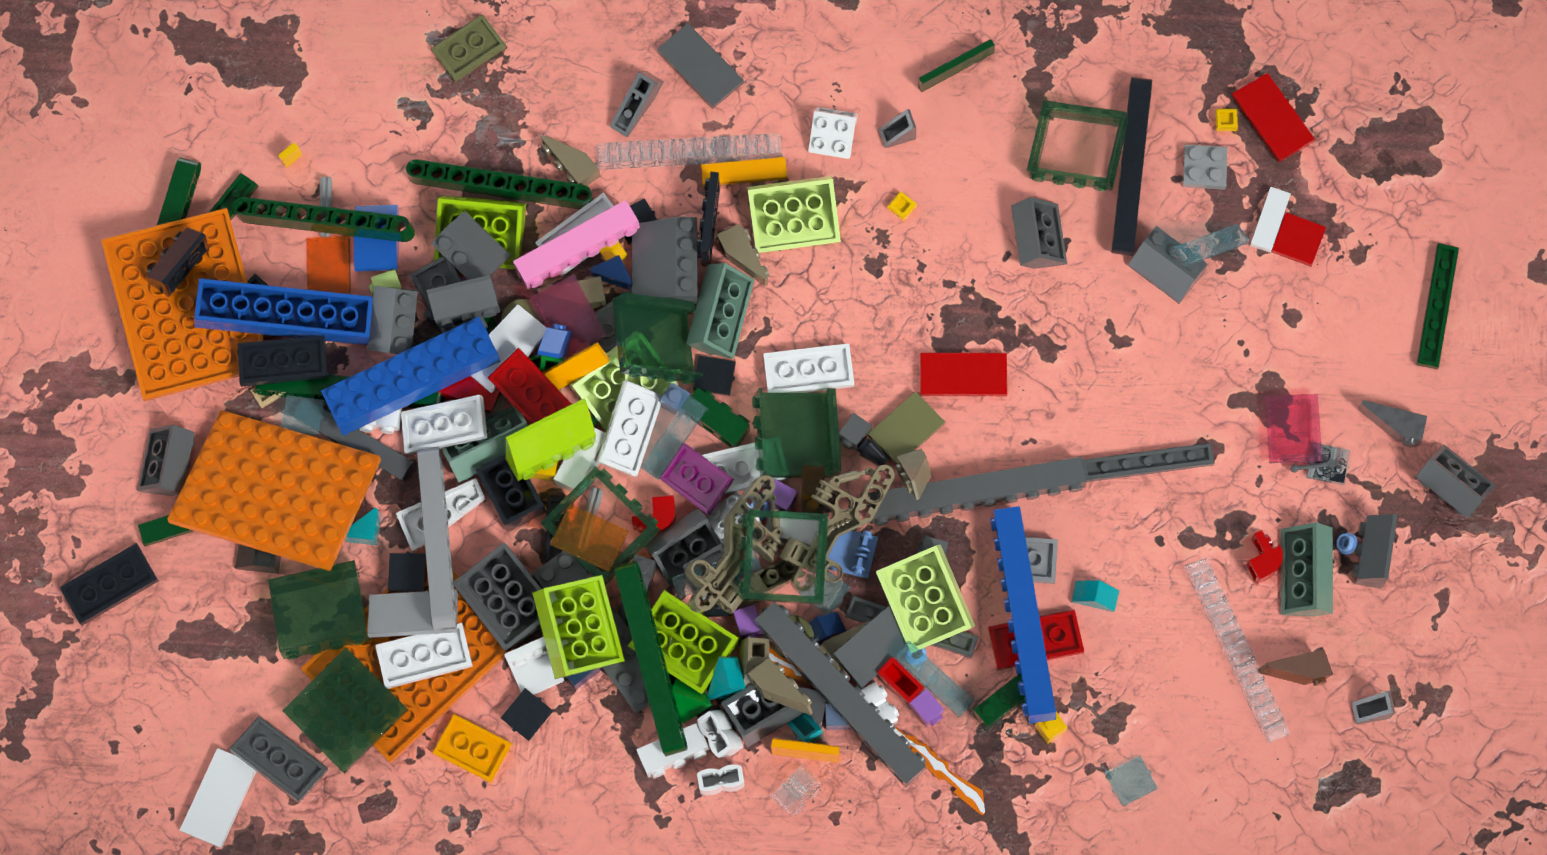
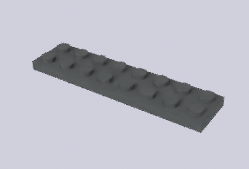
M566 548L532 573L543 589L590 578L569 548ZM610 604L624 662L605 666L602 669L634 712L638 714L650 705L636 651L628 647L632 641L631 632Z

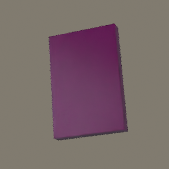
M686 443L682 444L659 478L708 515H711L735 480Z

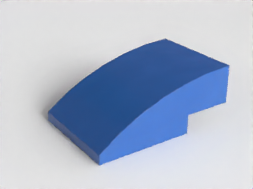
M398 205L355 206V210L399 215ZM354 236L355 271L398 269L399 242Z

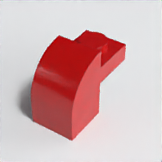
M674 495L652 497L653 514L632 516L633 529L644 533L655 528L657 535L673 525L676 520Z
M1263 530L1254 533L1252 541L1260 555L1250 559L1246 565L1256 585L1274 576L1283 560L1281 546L1272 549V540L1268 534H1264Z

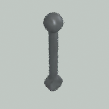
M1330 459L1326 463L1301 466L1293 464L1290 470L1296 473L1298 470L1320 467L1333 469L1336 462Z

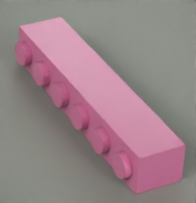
M625 200L514 260L513 263L527 289L531 287L536 288L545 279L556 277L567 267H575L582 259L597 255L600 249L615 245L622 237H629L635 234L637 229L640 228L638 219Z

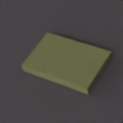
M482 14L432 47L431 50L452 79L457 82L507 47Z
M915 391L872 429L868 436L872 440L874 439L883 452L897 465L899 464L897 456L915 451L945 424V421Z

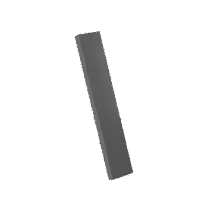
M305 398L293 414L295 419L337 444L380 456L381 462L378 468L403 481L414 464L410 459L358 429L343 436L333 415Z
M1211 443L1082 460L1087 482L1214 466L1215 464Z
M852 595L845 618L866 623L877 616L886 606ZM960 632L931 646L972 659L978 636Z

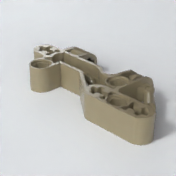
M881 465L875 468V470L868 467L863 471L857 472L855 470L833 476L828 483L823 480L819 481L821 486L815 489L817 493L812 495L811 498L832 511V517L820 524L809 546L789 537L779 556L781 559L797 567L791 580V585L796 591L803 592L809 590L817 577L829 583L837 582L842 578L843 569L841 565L827 557L839 536L869 523L874 518L894 480L895 473L893 468L888 465ZM885 470V475L888 477V479H883L880 483V486L873 484V481L875 483L879 482L881 478L879 472ZM865 474L870 476L859 498H855L839 489L841 483L859 479V476ZM870 489H875L878 492L876 501L869 499L868 491ZM833 491L838 495L833 499V502L831 504L827 501L828 499H832L833 495L831 493ZM840 498L848 500L849 506L846 510L839 507L838 501ZM867 504L873 505V508L870 506L865 511L867 518L860 519L861 515L858 511L864 510ZM830 566L835 567L837 570V576L834 579L827 576V569ZM803 568L808 572H812L813 575L808 574L805 578L807 585L800 587V582L797 579L804 577L806 572L802 571Z
M764 475L752 481L724 519V554L717 564L712 567L704 560H696L687 565L685 569L686 577L698 587L689 600V606L693 612H705L710 610L716 603L724 611L733 614L746 597V594L732 581L747 563L749 548L769 562H773V555L779 553L778 549H783L784 544L779 540L783 531L780 527L779 512L775 507L777 498L772 494L775 489V481L772 477ZM761 483H764V490L759 493H756L762 487ZM747 498L753 501V508L747 506ZM766 500L771 503V510H769L772 526L771 532L755 518L756 513ZM743 513L744 515L740 516V518L738 519V524H736L735 517ZM751 529L757 532V539L751 537ZM695 565L701 568V576H697L694 573ZM706 595H708V597H706L702 602L703 606H700V598H703Z

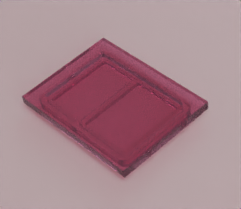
M575 274L529 298L538 317L546 328L553 327V324L566 325L567 330H572L568 355L576 353V351L606 336Z
M1318 394L1265 396L1269 464L1322 462Z

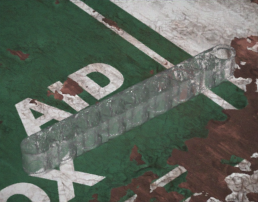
M776 133L599 143L594 146L595 165L599 169H623L783 157L782 136Z
M1205 556L1186 564L1185 570L1266 742L1270 744L1290 735L1288 726L1264 675L1258 672L1260 667L1209 560Z

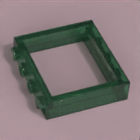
M1043 100L1027 166L1029 178L1036 182L1051 181L1056 185H1064L1065 183L1072 184L1077 188L1092 187L1097 191L1112 190L1129 121L1127 113L1124 111ZM1051 117L1118 127L1106 178L1039 168Z
M595 466L541 524L594 577L602 575L606 586L616 576L615 568L628 564L634 558V555H637L661 529L656 525L658 521L652 514L646 515L641 510L643 505L635 498L631 500L626 495L628 491L620 483L615 485L611 481L613 476L605 468L600 470ZM597 478L647 526L604 572L555 524L557 519Z
M748 509L747 515L743 514L742 528H746V537H741V550H745V557L740 559L739 572L744 574L743 581H739L738 595H742V600L822 605L824 601L828 514ZM754 517L818 521L814 596L750 592Z

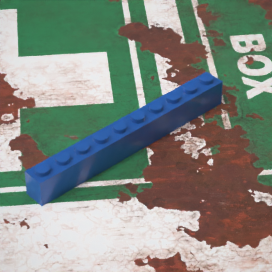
M1020 506L994 510V518H990L992 531L997 533V538H994L995 551H1000L1001 558L997 559L999 572L1003 571L1004 578L1001 579L1002 592H1007L1008 599H1004L1005 611L1010 612L1011 619L1008 620L1009 633H1014L1015 640H1011L1013 654L1017 653L1018 661H1015L1016 674H1021L1022 682H1018L1020 696H1025L1026 703H1022L1024 717L1028 716L1029 724L1056 720V708Z

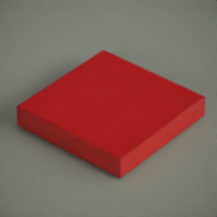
M1286 212L1271 253L1312 267L1326 227Z

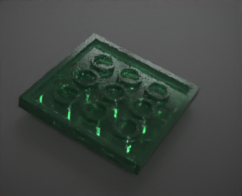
M346 647L282 711L345 774L408 709Z

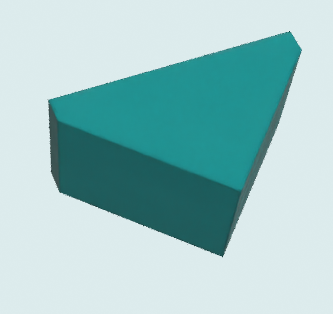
M376 507L351 525L345 538L346 542L377 545L381 514Z
M1100 580L1076 581L1071 603L1115 612L1119 590Z
M737 657L718 658L707 694L708 699H726L746 688Z
M804 713L787 724L800 742L816 743L824 738L822 728L809 714Z

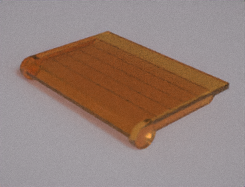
M342 235L307 239V290L351 294L350 236Z
M570 504L555 536L551 539L550 545L609 572L629 531Z

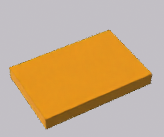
M453 714L432 753L492 784L513 744Z
M772 739V755L839 763V746Z

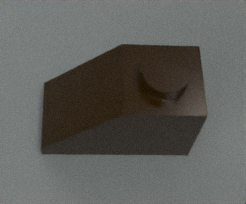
M803 465L801 515L823 516L824 505L813 500L811 496L816 495L815 489L817 487L820 488L821 484H819V481H824L825 466Z

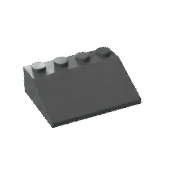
M671 217L639 223L640 228L632 235V305L696 306L697 217Z
M505 542L453 582L455 588L505 651L510 650L542 629L532 594L542 588Z

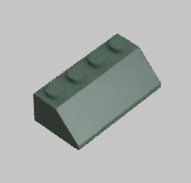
M726 263L707 265L686 344L704 353L734 359L755 279Z
M511 406L486 419V439L441 448L458 482L472 478L473 475L477 474L475 469L505 455L506 437L527 427L528 424L523 415L514 406Z
M1315 522L1281 529V548L1283 551L1281 563V615L1316 617L1333 614L1332 527Z

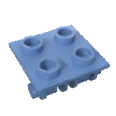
M850 531L838 537L828 558L841 565L843 573L868 579L878 537L873 536L869 531H863V533ZM830 566L828 568L829 570L837 571L835 567Z

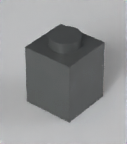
M853 413L839 432L840 444L849 450L852 448L856 451L868 436L872 425Z

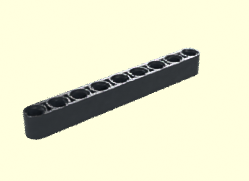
M1131 77L1112 254L1133 256L1152 79Z

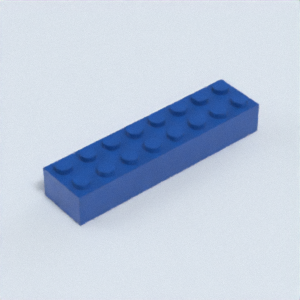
M199 278L194 323L196 328L292 338L324 335L326 341L368 345L373 297Z
M477 317L323 389L321 392L340 432L344 436L501 361L480 317Z

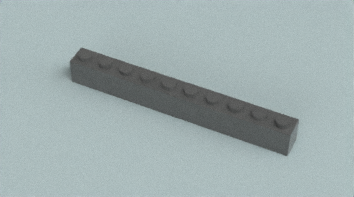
M1082 457L930 482L926 485L918 500L915 499L912 493H908L906 487L889 489L870 524L875 523L876 526H881L891 520L904 522L908 521L910 517L915 516L927 518L932 513L938 512L941 515L952 513L956 509L968 511L974 509V506L979 505L991 507L996 505L997 502L1002 501L1009 504L1017 502L1020 498L1033 500L1039 498V495L1048 494V496H1056L1061 494V491L1067 490L1071 493L1079 492L1086 486L1087 482ZM878 492L868 493L869 499L876 501Z
M774 602L755 619V625L906 788L926 770V765L924 764L926 760L919 752L914 753L909 748L911 744L903 735L899 737L893 731L896 728L888 719L883 720L879 715L880 710L872 702L869 704L863 698L865 696L863 691L858 686L853 687L848 682L850 680L848 675L842 669L838 671L833 666L834 660L827 653L824 655L818 649L820 646L813 637L808 638L803 633L805 631L803 626L798 621L793 622L788 617L790 615L789 611L782 604L778 606Z

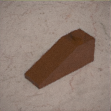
M1325 649L1267 662L1258 668L1260 674L1302 685L1313 683L1314 686H1319L1326 683V679L1333 675Z

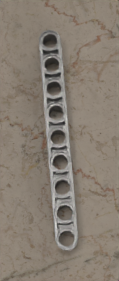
M440 447L422 449L417 451L429 595L433 628L438 630L457 627L441 450Z

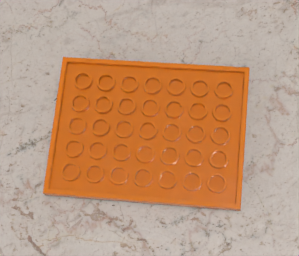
M225 208L102 239L104 254L143 401L239 377L238 343L263 341L262 334L196 328L194 323L199 278L247 283L228 209ZM188 227L205 234L209 246L208 251L170 297H167L148 283L146 277L147 270L152 264H157L161 259L160 255L163 250L172 246L175 236L180 231L183 232Z
M220 410L173 506L168 522L331 571L381 462V458L372 453Z
M427 560L425 573V591H429ZM452 570L454 582L459 576ZM387 588V589H386L385 591H383L381 594L404 593V592H388V588ZM459 591L457 624H463L473 667L386 689L375 645L412 635L369 638L367 634L368 605L300 668L390 764L505 657L504 654L516 647L514 646L510 650L505 651Z

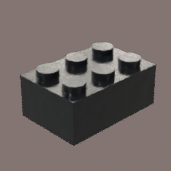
M506 454L475 469L507 532L546 513L545 507L531 480H517L506 461Z

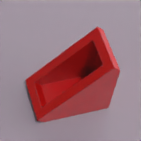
M893 656L877 672L888 689L908 704L925 688Z

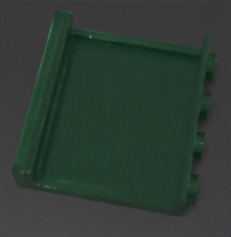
M626 292L612 299L620 374H627L632 378L643 376L647 377L648 380L659 378L664 379L665 382L682 381V384L694 383L696 379L703 376V373L694 372L691 346L686 344L689 335L688 314L696 311L695 302Z
M758 388L756 394L752 397V407L756 408L753 426L754 429H757L758 436L755 437V450L759 452V457L756 458V470L760 471V477L768 475L772 478H802L803 465L825 466V478L839 475L842 469L836 388H827L824 393H763L762 388Z
M355 560L335 564L331 571L317 568L268 579L278 646L283 659L294 660L302 655H316L324 650H338L346 645H360L365 641L371 640L367 634L368 630L358 578L360 575Z

